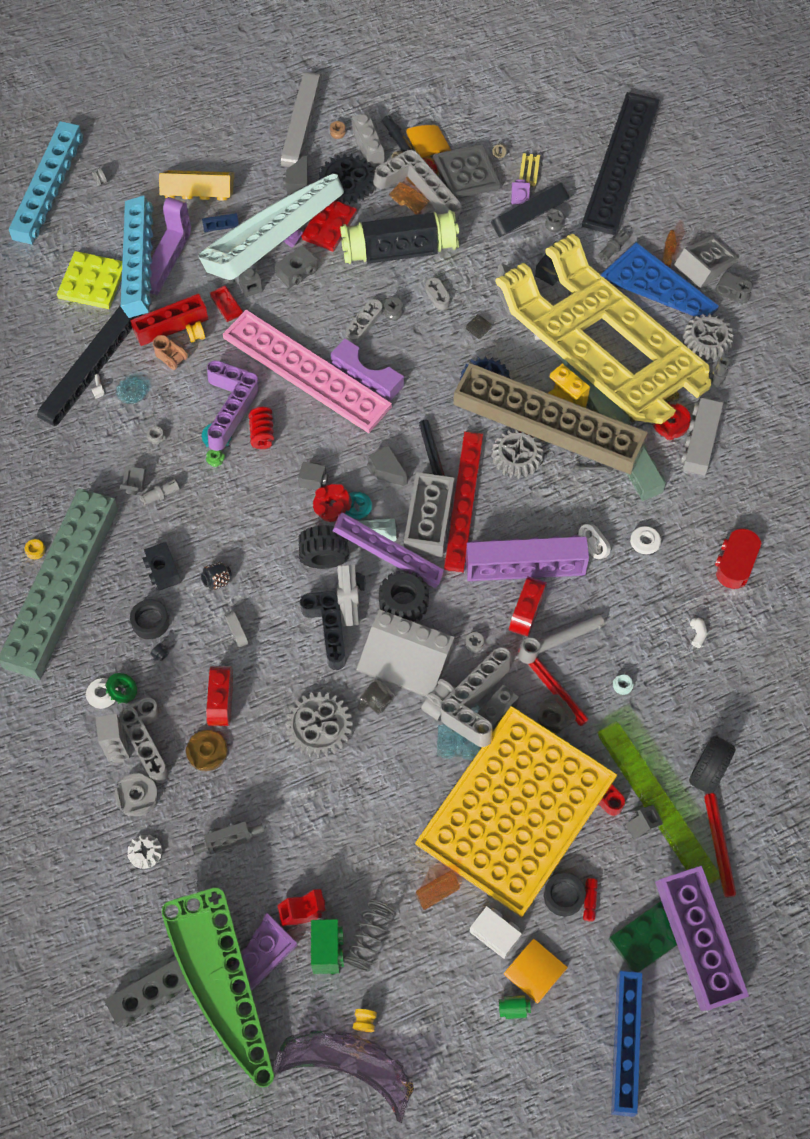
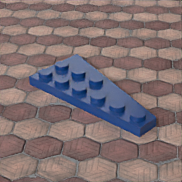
M637 242L600 275L613 285L694 317L700 318L702 314L705 317H708L709 314L712 316L719 307Z

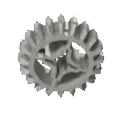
M702 314L700 318L695 316L685 327L683 334L684 345L700 358L705 357L706 361L712 358L715 361L717 357L721 358L724 354L726 355L732 347L734 339L733 329L729 328V323H724V318L719 320L718 315L711 317V314H709L708 317H705ZM696 332L699 333V337L697 338L695 336ZM718 337H721V343L718 342Z
M508 430L507 435L502 433L500 438L495 440L491 456L493 464L497 465L498 471L503 470V475L509 473L510 478L513 475H517L519 479L521 475H524L526 478L528 473L533 475L535 469H539L543 460V449H541L542 445L538 443L536 437L532 438L531 435H526L524 432L518 433V430H515L514 433Z

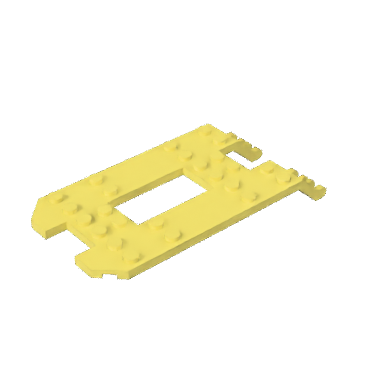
M570 234L566 239L556 242L554 247L546 248V254L553 261L560 283L573 293L556 305H551L540 295L531 268L525 263L518 265L517 269L513 268L506 272L505 277L500 276L496 278V284L503 290L511 314L635 421L662 424L672 417L676 411L664 401L666 398L682 387L686 388L696 398L710 389L709 365L590 267L580 239L574 234ZM603 318L654 362L634 375L584 333L583 330Z

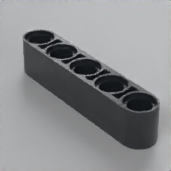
M561 182L495 218L490 223L500 238L570 199V196Z

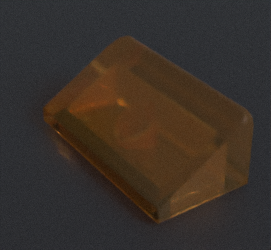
M448 871L416 891V899L423 910L428 909L460 889L454 871Z

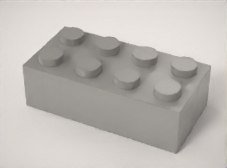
M416 472L404 536V548L417 554L443 557L454 491V477Z

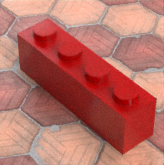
M196 294L130 321L140 346H144L153 342L157 336H169L186 329L188 324L195 325L198 321L202 323L209 319L206 306L200 294Z

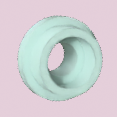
M618 675L615 677L613 688L617 693L625 695L633 689V680L628 675ZM625 683L626 687L622 688L619 684Z

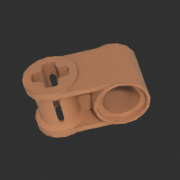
M160 335L153 340L155 356L172 370H176L177 365L182 360L188 358L185 350L166 336Z

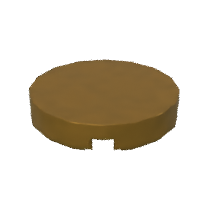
M203 730L192 735L186 746L188 761L194 768L201 771L217 769L226 760L228 753L227 744L222 735L212 730Z

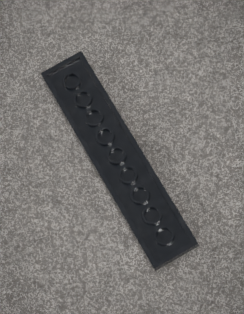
M626 92L581 227L616 236L660 99Z

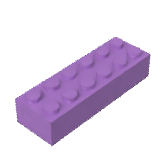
M579 535L568 538L554 536L548 539L534 537L528 540L514 538L508 541L495 539L488 542L475 540L467 543L466 547L467 581L524 579L527 576L533 578L583 576L586 574L589 561L587 537Z
M702 866L656 881L660 898L700 1010L708 1011L749 997Z

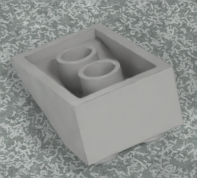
M711 236L684 248L674 265L682 274L689 277L693 284L701 288L711 283L739 258L715 237Z

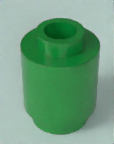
M525 995L504 996V999H499L500 1018H527V1013H531L530 999H525Z

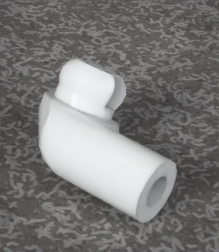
M693 618L690 621V626L696 630V635L692 645L700 648L708 631L703 619Z

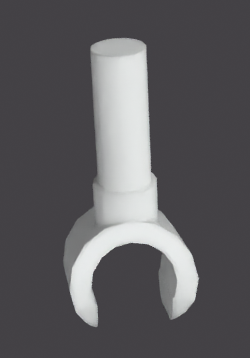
M99 374L95 375L96 387L91 388L96 399L105 395L100 383Z

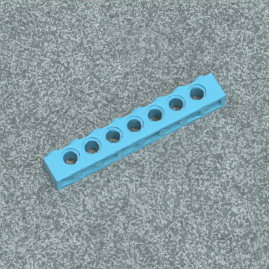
M59 122L9 227L12 240L33 244L35 238L39 236V229L45 223L46 214L52 207V201L58 195V188L64 182L65 173L70 169L71 161L76 156L78 145L83 141V134L79 125Z
M145 195L125 201L121 307L128 318L149 313V304H151L150 277H152L150 264H152L151 251L153 249L151 244V238L153 237L151 227L153 225L152 212L154 209L152 203L148 202Z

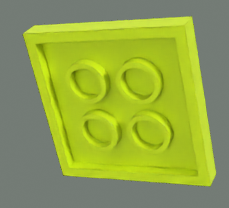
M75 251L57 292L58 298L110 309L122 279V261Z

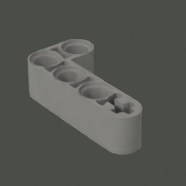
M144 698L124 708L120 712L119 718L148 776L155 783H162L168 777V771L145 728L146 725L159 717L160 712L154 699ZM153 707L151 712H144L146 708ZM135 717L132 722H126L127 718ZM137 734H144L141 739H134ZM146 751H153L152 755L148 757L143 756ZM155 763L160 771L159 773H156L152 765Z

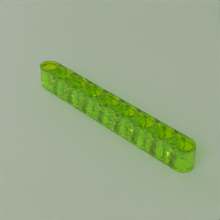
M614 721L598 730L599 739L643 806L646 808L653 805L663 822V825L658 828L686 871L702 866L708 885L719 880L720 875L716 867L621 725Z

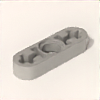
M372 299L365 304L346 329L345 333L348 341L357 344L364 338L382 314V304L380 301ZM361 319L369 320L365 325L359 323Z

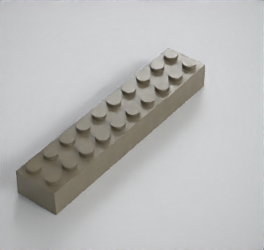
M469 363L454 392L453 405L630 475L645 445L648 434L646 431Z

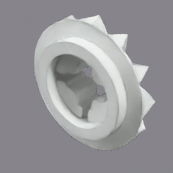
M140 835L136 839H132L130 846H128L127 856L130 862L135 867L141 869L154 866L162 855L160 842L151 835ZM142 844H144V846H146L147 849L150 848V850L147 851V859H145L142 853H139V851L142 850Z

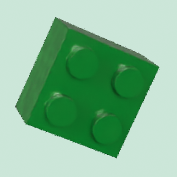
M338 919L311 920V968L313 974H340V967H344L343 948H340V945H344L343 926H339Z

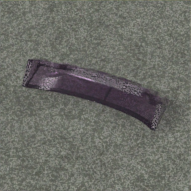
M311 1030L306 1035L298 1037L291 1035L287 1037L278 1050L273 1072L278 1074L300 1067H322L352 1075L373 1087L385 1098L399 1123L403 1121L414 1090L413 1082L409 1081L403 1071L404 1066L398 1059L394 1061L386 1054V1049L368 1039H363L358 1035L343 1031L329 1034L323 1033L322 1030Z

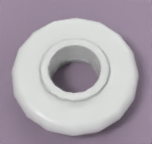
M642 526L633 531L630 542L637 552L651 554L656 552L661 546V537L656 529ZM646 537L651 540V543L644 544L640 539Z
M107 678L96 679L87 687L86 699L95 708H108L115 702V700H111L109 694L103 697L96 696L98 690L106 689Z

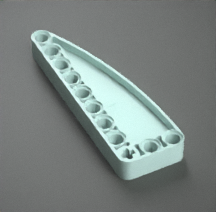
M331 174L292 193L252 216L212 243L198 255L206 272L228 280L239 276L344 193L338 175Z

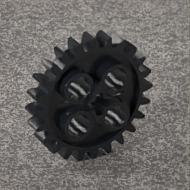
M344 153L343 157L337 155V159L331 157L330 163L325 161V166H321V172H319V180L331 174H337L344 189V193L335 201L341 200V203L347 201L348 204H351V200H354L358 203L357 198L364 200V195L369 196V191H373L374 168L370 166V162L366 163L365 158L360 160L359 155L353 158L352 153L347 157Z

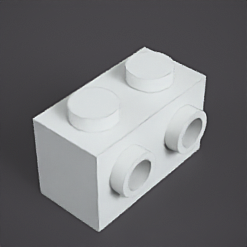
M486 906L471 925L470 933L505 959L521 938L520 928L513 922L507 923L502 919V914L496 909H489Z

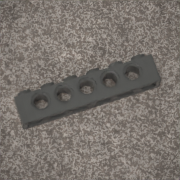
M225 936L221 940V946L227 949L231 945ZM177 959L104 1001L116 1025L119 1028L122 1026L126 1028L136 1022L135 1019L141 1015H150L156 1010L155 1007L162 1003L166 1005L176 999L175 996L179 993H187L191 990ZM229 959L227 961V968L229 969L234 966L237 959ZM171 977H178V983L175 986L170 987L167 985ZM157 988V996L148 998L149 990ZM131 1000H138V1006L133 1010H129L128 1003Z

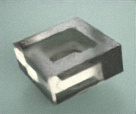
M477 314L466 325V330L478 339H481L491 329L492 324Z

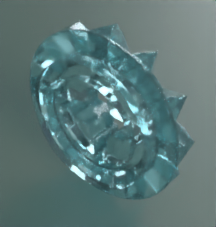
M135 376L133 378L126 377V380L120 381L119 385L116 386V394L123 403L134 404L144 398L146 386L141 379L139 380ZM127 387H129V388H133V387H134V391H133V392H132V391H129V392H128Z

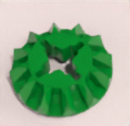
M115 673L108 678L105 684L106 694H109L111 700L117 701L118 704H127L137 695V685L133 678L127 674ZM118 686H120V688H126L123 691V693L120 690L117 691L115 689H117Z

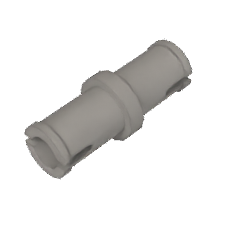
M175 479L161 486H154L153 490L139 495V498L145 507L154 501L163 500L165 496L179 491V486Z

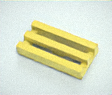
M523 153L519 180H523L525 161H529L526 183H530V186H536L540 155L533 157V154L526 156V153ZM532 162H536L533 181H530Z

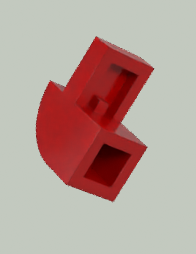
M314 889L303 897L287 898L278 904L281 925H299L321 918V913L326 910L322 890Z

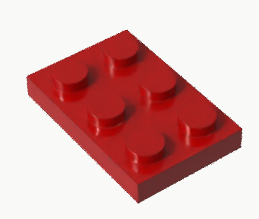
M333 201L311 219L301 235L302 240L334 252L343 238L341 237L340 227L344 224L347 227L350 226L357 214V209L338 201Z

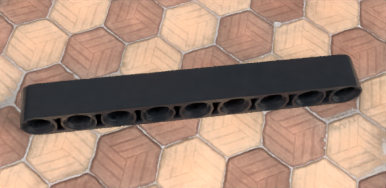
M120 305L40 406L37 417L52 426H57L93 381L95 375L100 372L133 328L130 320L144 314L128 318Z

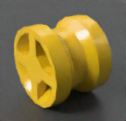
M200 321L196 322L195 325H186L191 343L197 339H205Z
M355 1009L356 1021L353 1023V1029L363 1032H374L375 1026L373 1022L377 1017V1012Z

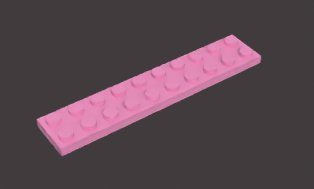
M247 310L223 333L225 340L368 433L372 431L392 408V403Z

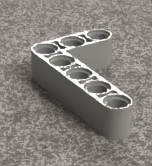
M407 150L376 167L373 183L377 188H387L408 176L439 214L448 213V210L454 211L456 222L458 221L462 209L461 203L416 151Z
M500 647L495 649L440 705L441 721L480 747H486L491 744L492 724L471 709L509 672L511 653L506 648Z

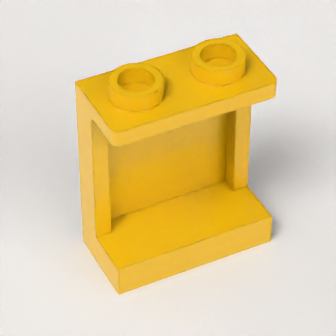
M562 363L550 373V378L555 382L554 389L548 394L586 408L590 386Z

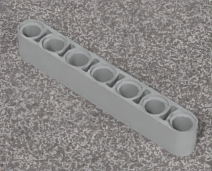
M303 72L281 155L282 167L292 166L303 156L321 86V74Z

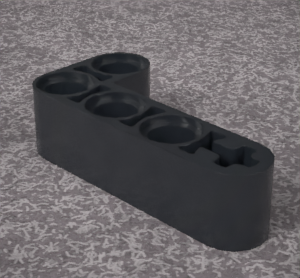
M332 591L304 594L300 599L301 612L307 618L322 617L328 666L333 670H341L345 666L346 660L338 597ZM328 601L334 602L332 605L325 604ZM307 604H313V605H314V606L311 607V608L305 607V605H307ZM330 619L336 620L335 623H327ZM333 637L338 638L336 642L329 641ZM333 652L338 653V660H334Z

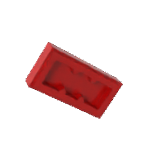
M226 285L209 293L226 322L238 318L243 313Z

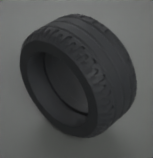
M718 736L711 737L689 778L690 784L703 792L705 791V793H713L734 756L735 746Z

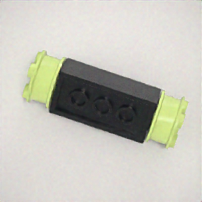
M448 210V213L444 214L433 212L362 222V224L359 222L356 226L348 227L344 224L340 227L341 237H344L341 242L343 251H346L344 252L345 263L351 264L352 261L363 260L367 264L436 255L438 252H441V249L445 248L456 250V248H459L458 237H456V234H459L458 223H454L456 222L455 212Z

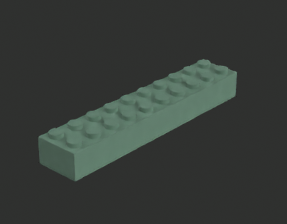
M78 488L0 652V665L3 669L38 680L41 679L117 514L118 507L114 498Z

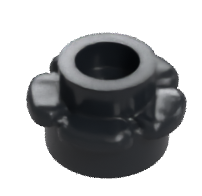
M162 643L157 644L150 653L153 660L163 661L169 654L167 651L168 646H164Z

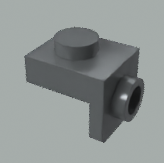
M126 466L123 485H120V489H125V493L136 495L137 491L143 492L146 469Z

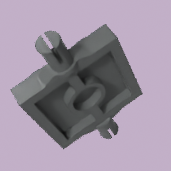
M236 821L223 829H211L208 831V834L204 835V843L192 846L193 853L195 855L207 851L212 855L252 842V836L264 832L263 825L261 823L253 827H247L246 822Z

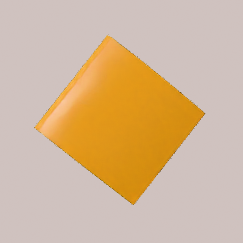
M421 125L406 129L407 136L421 158L451 151L437 125Z
M533 939L513 961L504 975L538 1004L568 967Z

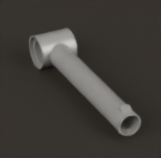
M592 615L586 621L540 640L526 638L519 650L518 657L524 663H533L538 653L597 628L600 630L604 626V619L601 615Z

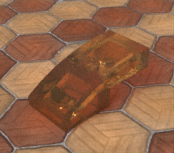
M401 182L389 193V196L399 205L403 206L405 204L416 215L429 202L422 194Z
M670 230L662 255V262L669 268L672 262V255L675 254L677 246L674 230Z

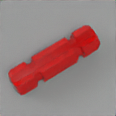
M587 878L585 885L587 890L584 901L583 920L593 922L596 915L594 910L597 901L596 890L598 880L594 878Z

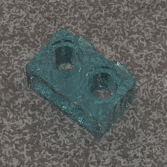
M438 725L437 756L445 759H451L455 756L471 760L478 754L479 746L476 744L471 747L465 746L463 743L469 741L468 739L446 725ZM445 740H451L453 744L451 746H446L442 742Z

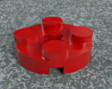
M667 402L676 410L674 415L670 417V419L674 418L675 422L670 423L666 420L662 424L652 423L658 434L667 440H673L683 436L688 431L691 417L689 411L683 405L678 403L674 405Z
M330 484L323 488H318L313 500V509L324 521L335 522L341 513L350 510L352 504L351 495L341 484ZM335 500L336 502L333 503V506H330L329 502Z

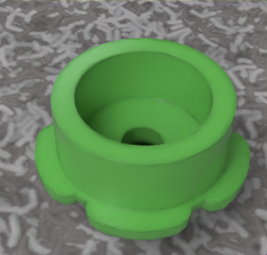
M209 450L206 454L207 463L213 467L220 466L225 458L221 450Z

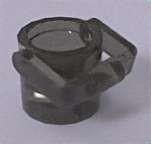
M376 679L361 695V701L357 709L364 712L367 706H369L379 715L390 705L396 695L379 679Z
M558 694L539 704L540 710L537 723L555 735L573 724L576 719L572 709ZM565 715H567L570 720L564 723Z

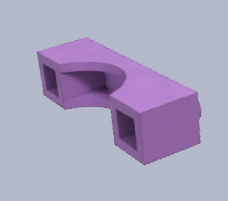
M345 338L331 352V361L334 367L343 370L348 376L358 380L365 387L372 389L382 398L391 401L404 387V376L390 367L382 370L365 368L359 362V347Z

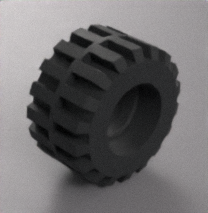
M321 525L307 528L299 534L300 562L305 566L317 569L340 566L349 559L348 539L333 532L334 526Z
M404 570V573L396 571V575L389 574L388 579L384 578L382 585L379 587L380 610L415 623L416 619L420 621L423 618V614H426L429 605L427 583L423 582L421 576L417 578V573L412 572V574H409L407 570ZM400 592H407L412 594L415 599L410 603L400 604L394 601L393 597Z

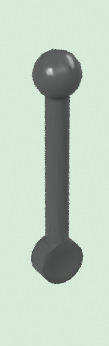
M575 465L573 468L575 472H579L580 470H606L607 472L613 471V468L607 465Z

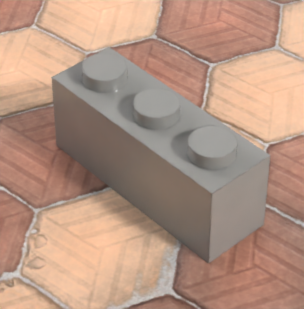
M369 113L352 116L353 133L363 158L366 159V163L370 162L371 167H378L384 163V149Z
M112 714L96 717L98 742L108 761L121 763L124 759H130L127 734L118 715Z

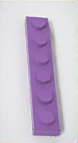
M341 513L338 516L333 532L401 570L409 571V574H412V572L417 573V578L421 576L423 582H426L433 588L439 585L444 571L442 568L348 515Z

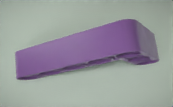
M171 197L166 198L163 206L167 230L152 256V264H150L152 277H150V294L158 295L191 233L187 203Z
M215 360L207 365L208 382L214 386L231 391L230 396L208 429V445L210 449L219 451L226 446L258 394V377L249 371Z

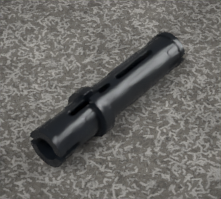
M385 116L382 119V123L388 129L389 136L396 141L401 151H414L401 132V127L394 122L392 116Z

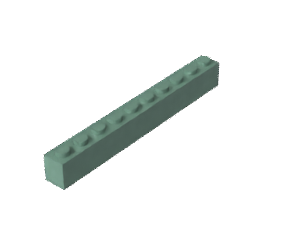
M559 355L563 364L590 386L587 406L590 410L631 426L629 416L626 413L624 414L617 404ZM644 445L631 475L626 473L642 501L662 494L666 484L664 476L659 474L654 459L649 457L647 447Z

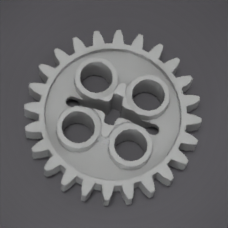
M311 692L309 699L303 695V702L301 703L296 700L297 708L290 707L292 714L286 715L289 720L285 722V726L289 728L286 730V734L290 736L289 742H295V749L301 747V754L308 751L309 757L316 753L317 758H320L323 752L328 757V751L330 750L336 754L335 748L343 749L342 742L348 743L346 735L352 734L351 730L348 729L353 727V723L350 721L352 715L347 714L349 708L343 707V700L337 703L336 695L330 699L328 692L325 697H322L321 692H318L317 697H314ZM324 710H330L332 712L328 716L321 714ZM304 715H310L312 717L308 721H304L301 719ZM320 722L322 726L318 727L316 723ZM329 729L337 730L333 735L326 733ZM309 734L316 735V738L313 740H309L306 737Z

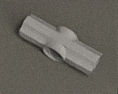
M341 565L337 569L339 580L337 595L341 610V625H359V589L356 585L355 565Z

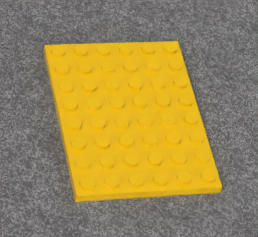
M511 706L492 732L491 744L480 749L415 844L523 918L616 779L617 774Z

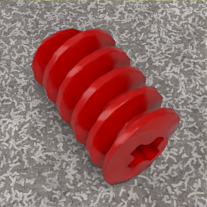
M257 407L249 412L250 442L253 448L267 449L272 446L274 430L272 428V409L269 407Z

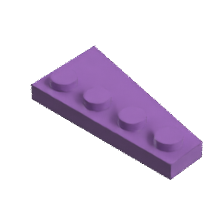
M268 913L264 916L259 928L254 932L246 949L244 948L241 953L251 991L298 946ZM239 960L237 961L236 965L231 969V971L237 970L239 968ZM237 980L233 983L232 987L235 992L241 993L245 990L246 984L242 980Z

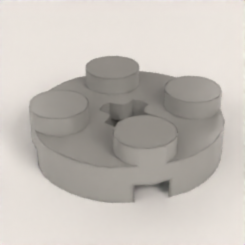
M130 774L120 781L121 783L118 785V788L116 787L115 801L125 815L142 816L156 807L158 799L157 787L152 779L143 774ZM138 790L139 793H142L139 799L131 798L134 795V791Z

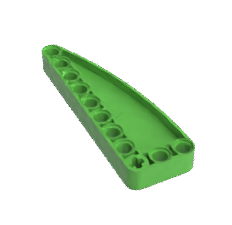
M211 888L166 902L162 907V917L167 934L184 978L201 1011L225 1048L253 1082L259 1087L269 1086L273 1082L274 1074L224 892L219 888ZM217 893V896L221 895L222 898L219 899L218 904L214 905L213 902H209V899H212V894ZM194 899L200 902L199 909L190 911L188 903ZM170 906L178 908V914L174 918L166 915V910ZM218 915H225L228 919L227 924L221 927L217 926L215 918ZM225 936H229L234 940L232 947L227 949L221 946V940ZM236 958L239 960L240 965L237 970L231 971L227 968V961L229 959ZM237 980H242L246 984L245 990L241 993L235 992L232 987L233 983ZM243 1002H248L252 1007L248 1015H241L239 1013V1005ZM250 1024L255 1025L258 1029L257 1035L253 1038L247 1037L244 1032L246 1026ZM254 1047H261L264 1051V1056L259 1061L253 1060L251 1057V1050ZM265 1069L270 1073L268 1082L260 1083L257 1080V1073L260 1070Z

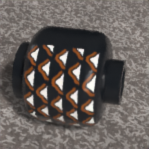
M220 561L205 566L201 573L203 585L211 590L227 586L232 576L231 569Z

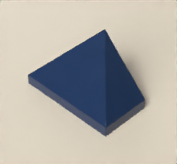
M217 213L202 218L204 232L230 229L239 225L237 213Z

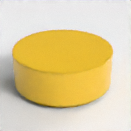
M32 539L26 543L25 552L29 558L39 559L45 554L46 548L41 540Z

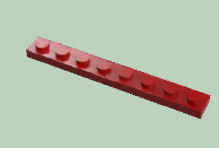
M464 431L444 570L464 573L466 547L469 538L483 434Z

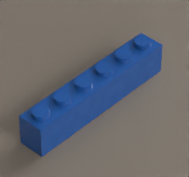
M620 971L617 975L611 1115L635 1117L638 1114L642 973Z

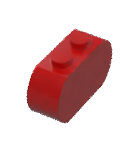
M737 529L731 532L729 540L724 539L721 550H724L723 556L718 555L715 566L718 567L716 577L723 586L739 589L747 584L762 544L756 533L748 529Z
M527 576L510 622L509 631L529 637L544 597L547 582Z
M210 666L206 708L208 726H230L233 694L232 666Z

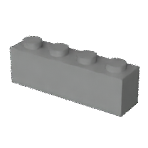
M701 398L699 405L695 404L692 415L696 417L695 420H691L688 430L692 431L691 436L687 435L685 447H688L687 452L683 451L681 463H684L683 471L706 475L723 406L722 402Z

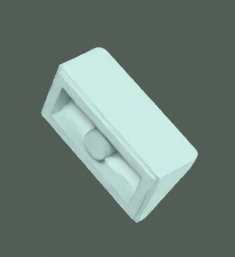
M394 518L358 521L392 541L397 539Z

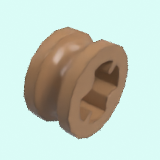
M340 121L331 123V136L335 139L343 138L346 133L345 124Z

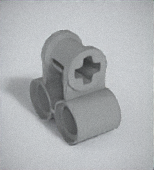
M439 679L437 687L433 692L427 694L428 698L423 703L421 709L437 721H440L441 702L456 687L445 679Z

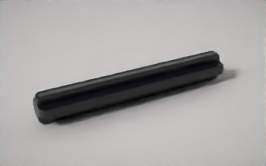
M421 420L419 427L433 475L445 476L429 420Z

